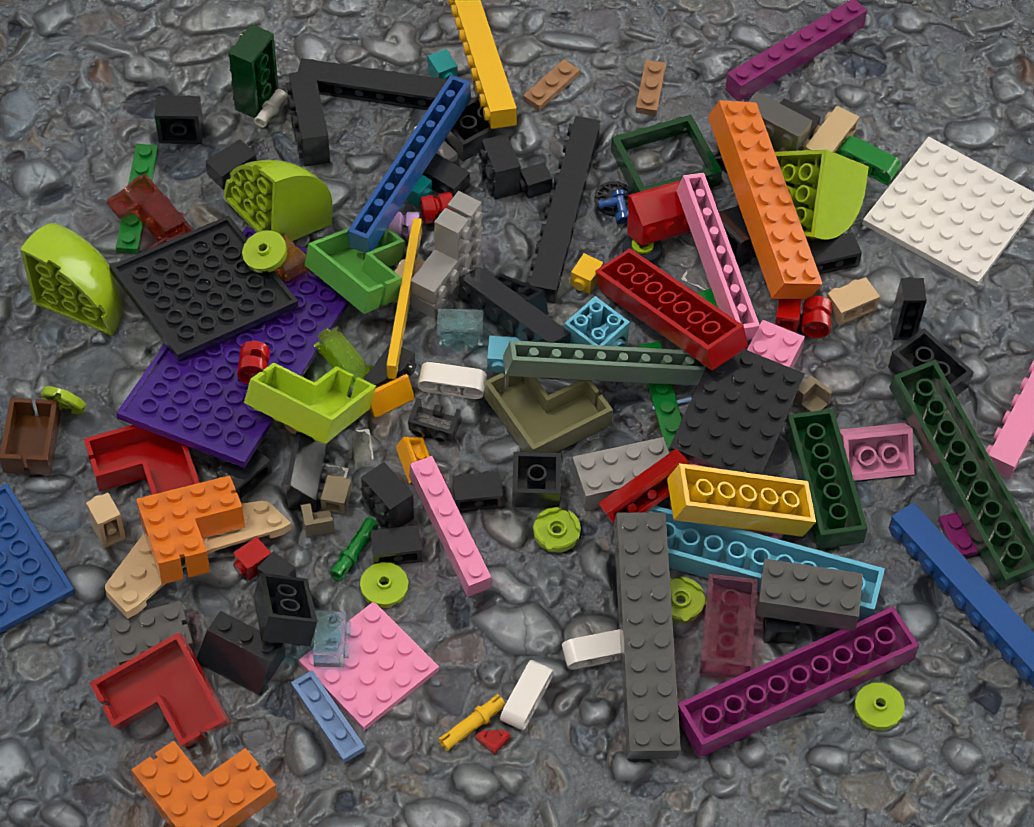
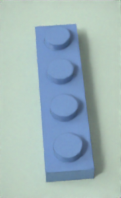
M313 670L291 682V687L343 763L365 751V746Z

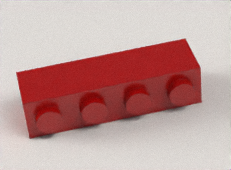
M677 449L673 450L599 502V506L613 525L617 513L647 512L670 496L667 478L679 463L690 465L687 459Z

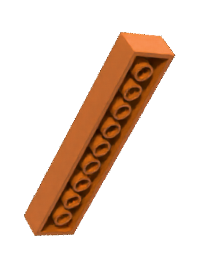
M719 100L708 115V119L771 298L806 299L811 297L820 288L822 281L756 102Z

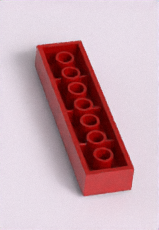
M629 248L595 270L599 289L603 294L709 369L714 370L748 347L744 325Z

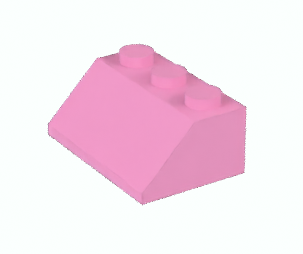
M906 423L840 429L854 481L915 474L913 429Z

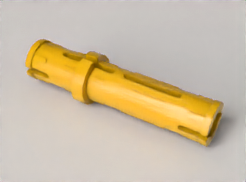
M496 694L482 706L474 708V712L438 738L440 745L445 751H449L482 724H488L490 718L504 709L506 703L503 698Z

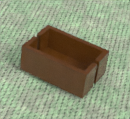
M10 398L0 451V462L4 473L25 474V471L29 470L30 474L51 475L61 419L57 400L36 399L35 403L39 416H35L32 399Z

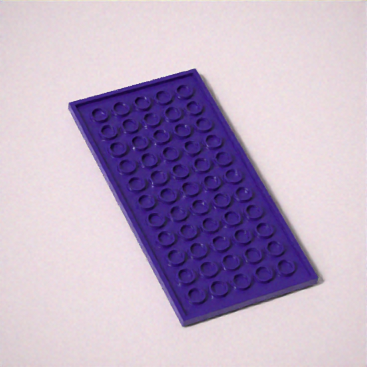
M248 227L243 230V234L248 239L256 233ZM287 243V258L274 272L296 297L298 307L179 361L164 344L117 411V419L245 468L275 420L271 416L256 411L244 403L249 385L241 382L237 377L240 347L248 341L262 342L270 349L268 366L276 363L303 377L350 302L305 266L306 248Z

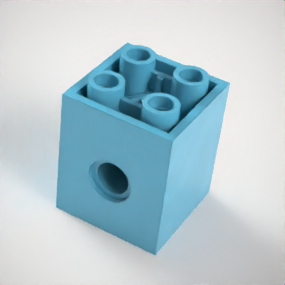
M594 296L564 323V328L571 332L570 344L627 347L630 322Z

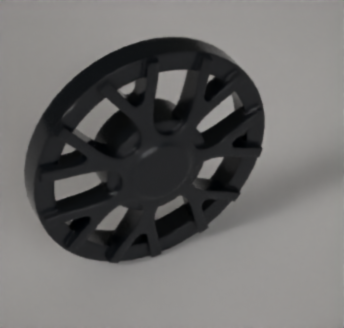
M619 181L603 183L595 192V205L599 209L598 199L613 197L612 193L616 190H612V186L617 187V190H626L627 193H625L626 196L624 198H628L629 194H634L633 190L628 185ZM603 189H605V190L608 191V193L605 194V193H603V192H601V191H602ZM625 201L626 208L628 210V202ZM612 206V211L607 210L606 207L599 209L608 216L615 217L618 213L617 206Z

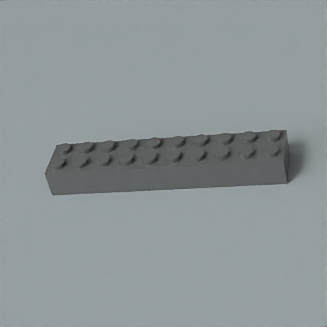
M617 513L614 521L626 759H677L681 747L666 513Z

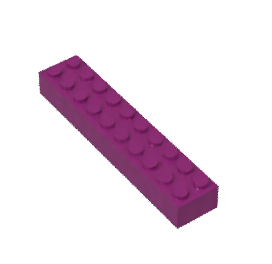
M894 606L857 622L855 631L841 629L678 703L679 724L700 758L914 660L919 644Z

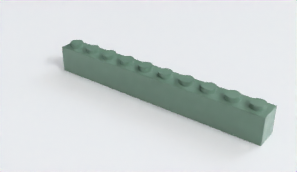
M510 340L503 355L505 376L697 386L706 368L704 364L684 350Z

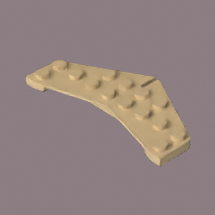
M267 501L242 503L245 528L202 539L207 555L216 550L253 540L256 537L260 538L267 535L271 539L284 535L292 530V524ZM144 533L105 584L107 598L127 619L147 606L146 601L165 585L161 584ZM185 557L180 558L182 569L186 567Z

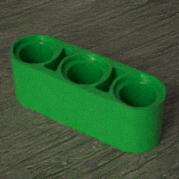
M855 136L847 137L836 152L841 156L868 166L867 176L884 184L890 183L901 168V162L898 158Z

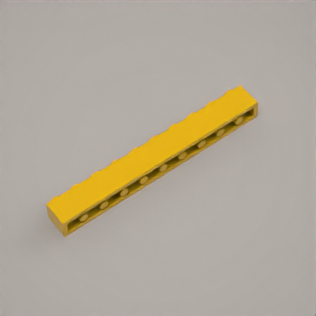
M447 0L448 5H451L452 18H455L456 30H459V40L463 46V53L467 55L468 68H471L472 81H475L476 94H479L480 106L484 107L485 121H489L491 129L517 125L516 105L481 0Z

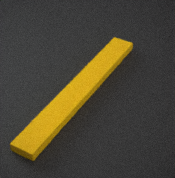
M419 218L412 220L387 359V377L390 379H396L411 297V279L415 275L422 235V219Z

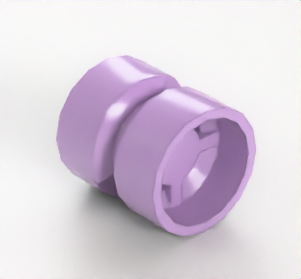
M398 211L388 226V232L393 231L401 238L405 237L406 241H409L412 220L414 218L420 219V212H407L403 215Z

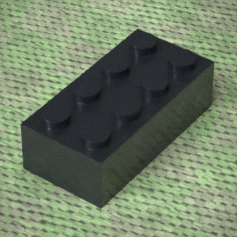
M308 70L289 73L286 91L287 95L290 96L287 97L288 109L293 112L290 113L292 126L297 128L293 129L295 142L299 145L297 146L299 159L303 158L304 167L330 163L329 137L315 71Z

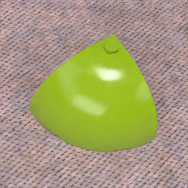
M827 149L775 152L805 237L833 239L847 231L861 209L869 167Z
M259 160L240 165L230 172L231 178L226 181L224 199L256 233L264 230L275 231L284 238L287 244L332 224L333 201L330 190L323 181L308 170L286 161Z
M49 223L36 230L20 248L33 304L112 336L122 318L124 304L120 284L114 278L108 262L87 240L60 224Z

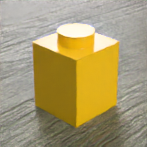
M584 253L571 271L570 285L579 291L590 294L598 283L595 270L603 266L604 262Z

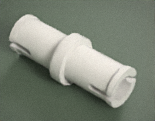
M277 89L269 101L264 102L262 105L263 109L254 118L257 126L261 128L266 127L270 119L278 114L279 107L288 97L285 91Z

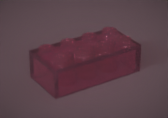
M709 573L705 597L699 674L735 678L750 671L758 579Z

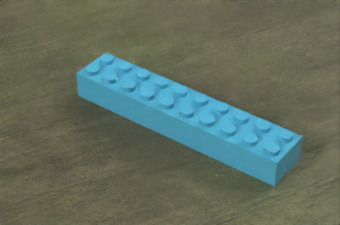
M658 506L652 507L647 512L666 513L669 568L759 592L764 559L863 573L858 620L866 619L874 613L885 568L739 528L677 521L673 519L672 510Z

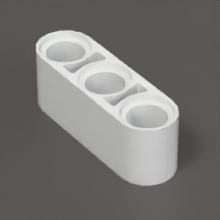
M426 362L421 366L417 386L420 390L427 393L480 399L484 395V382L487 380V374L476 368Z
M620 629L573 638L563 642L562 648L567 668L575 670L621 660Z
M530 660L501 713L500 721L522 731L525 730L551 682L554 669Z

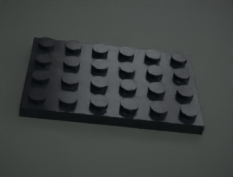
M743 349L714 370L706 367L668 451L672 452L677 449L686 459L705 467L762 475L805 373L746 349Z

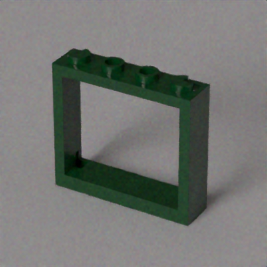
M692 115L678 117L670 121L660 122L656 125L639 128L635 131L612 137L611 153L627 184L634 193L680 181L683 176L644 186L626 150L683 133H688L706 166V169L686 175L704 173L710 188L720 185L722 170Z

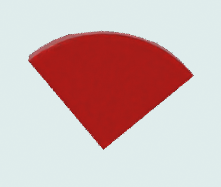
M502 729L483 730L475 736V740L493 755L511 738V734Z

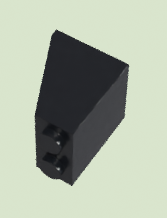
M738 205L718 213L737 265L740 268L755 258L756 253Z

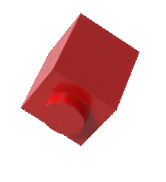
M778 299L775 325L797 333L802 299Z
M256 537L233 552L235 561L233 566L239 575L244 574L250 581L258 575L257 567L271 552Z

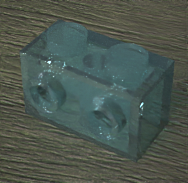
M438 309L437 344L446 346H482L483 310Z
M316 611L317 625L313 647L314 667H344V660L349 658L350 643H346V636H351V621H347L345 611Z

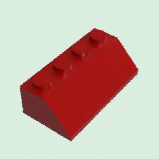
M680 181L628 195L627 235L643 246L691 231L676 191Z

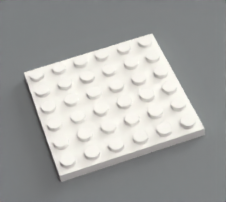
M928 137L865 216L862 224L977 287L1033 212L1034 192Z

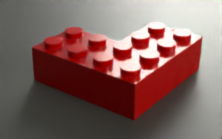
M135 425L84 438L86 452L99 492L142 479H146L150 495L200 483L187 445Z
M179 632L90 682L97 699L105 705L102 708L113 728L118 730L160 707L180 746L189 748L205 739V732L212 735L231 724L185 636Z

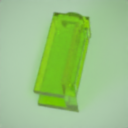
M338 326L331 330L327 327L317 335L319 340L314 344L316 349L333 368L337 366L353 374L352 384L356 381V378L362 379L370 372L373 366L366 365L365 360L340 331H337Z

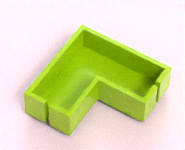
M272 363L263 372L250 379L244 403L256 411L271 416L278 422L289 425L295 431L302 432L312 437L315 441L326 444L370 409L376 385L358 377L356 378L351 398H349L348 395L354 375L337 366L317 381L312 382L276 363Z

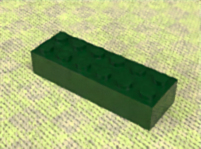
M834 409L789 414L785 425V433L798 480L808 481L816 519V523L811 529L817 549L864 543L868 528Z

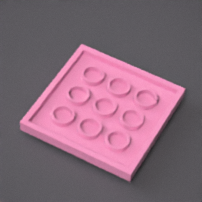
M374 602L299 659V665L307 673L313 670L331 698L363 731L439 671V666Z

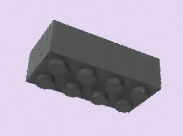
M764 559L756 616L855 631L859 618L863 573Z

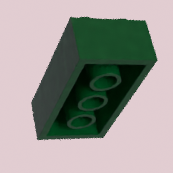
M251 24L246 31L241 33L238 42L230 47L228 57L235 110L255 118L263 109L262 105L264 102L269 101L275 91L279 89L274 33Z

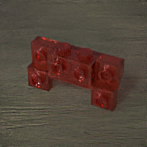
M146 174L135 178L124 189L107 199L106 204L119 219L134 212L158 240V242L149 246L148 249L194 230L184 219L182 213L177 211L169 198L164 196Z

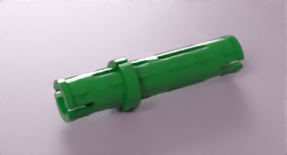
M366 517L348 546L339 553V559L329 571L332 578L342 581L351 566L357 563V557L371 538L370 531L376 530L379 527L375 519Z

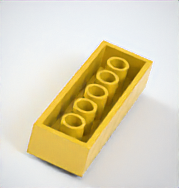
M680 463L667 478L673 519L677 521L801 537L816 523L808 481Z

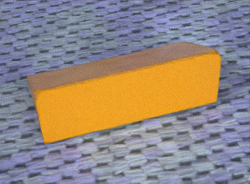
M403 375L375 389L369 409L375 418L414 400V393L408 375Z
M403 437L396 445V450L408 483L413 484L409 477L410 464L430 456L423 438Z

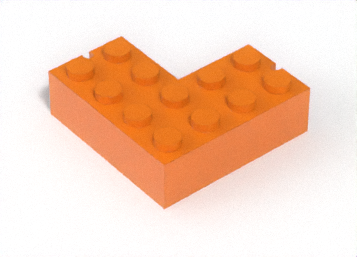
M230 475L136 499L139 520L161 584L184 579L180 559L185 557L188 578L209 573L208 555L202 538L245 528L243 507Z
M174 740L155 753L156 759L153 760L150 756L131 769L135 784L169 827H237L278 798L276 784L262 768L260 769L258 762L246 748L204 777Z

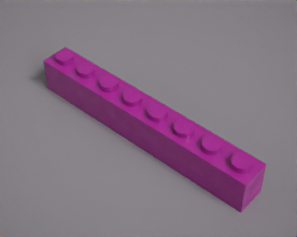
M849 0L728 72L725 90L736 101L741 102L756 93V91L761 90L864 28L868 10L857 0Z

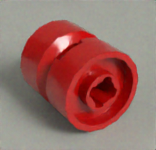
M451 192L439 193L437 197L433 195L420 197V209L424 225L434 224L445 208L455 212L448 208V204L453 198Z
M823 296L806 298L803 302L802 311L803 334L811 338L828 336L831 332L832 302Z
M248 341L240 347L237 377L241 382L249 385L251 378L268 367L270 349L266 344L259 341Z

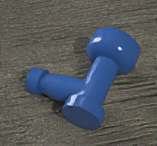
M616 190L612 193V198L603 201L598 200L599 209L617 206L616 223H628V210L624 200L626 196L625 190Z

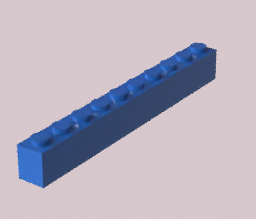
M450 75L349 228L350 248L363 253L370 252L375 248L470 102V81Z
M914 502L894 514L888 527L891 535L898 539L905 546L907 553L910 556H914L921 564L922 569L936 580L938 587L942 591L947 592L955 606L967 614L970 622L984 633L987 641L997 647L1004 660L1010 662L1017 669L1019 676L1023 680H1027L1034 688V632Z

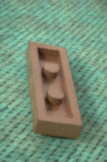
M563 59L523 95V101L538 111L542 110L580 75V69Z
M645 60L635 113L657 115L666 63Z

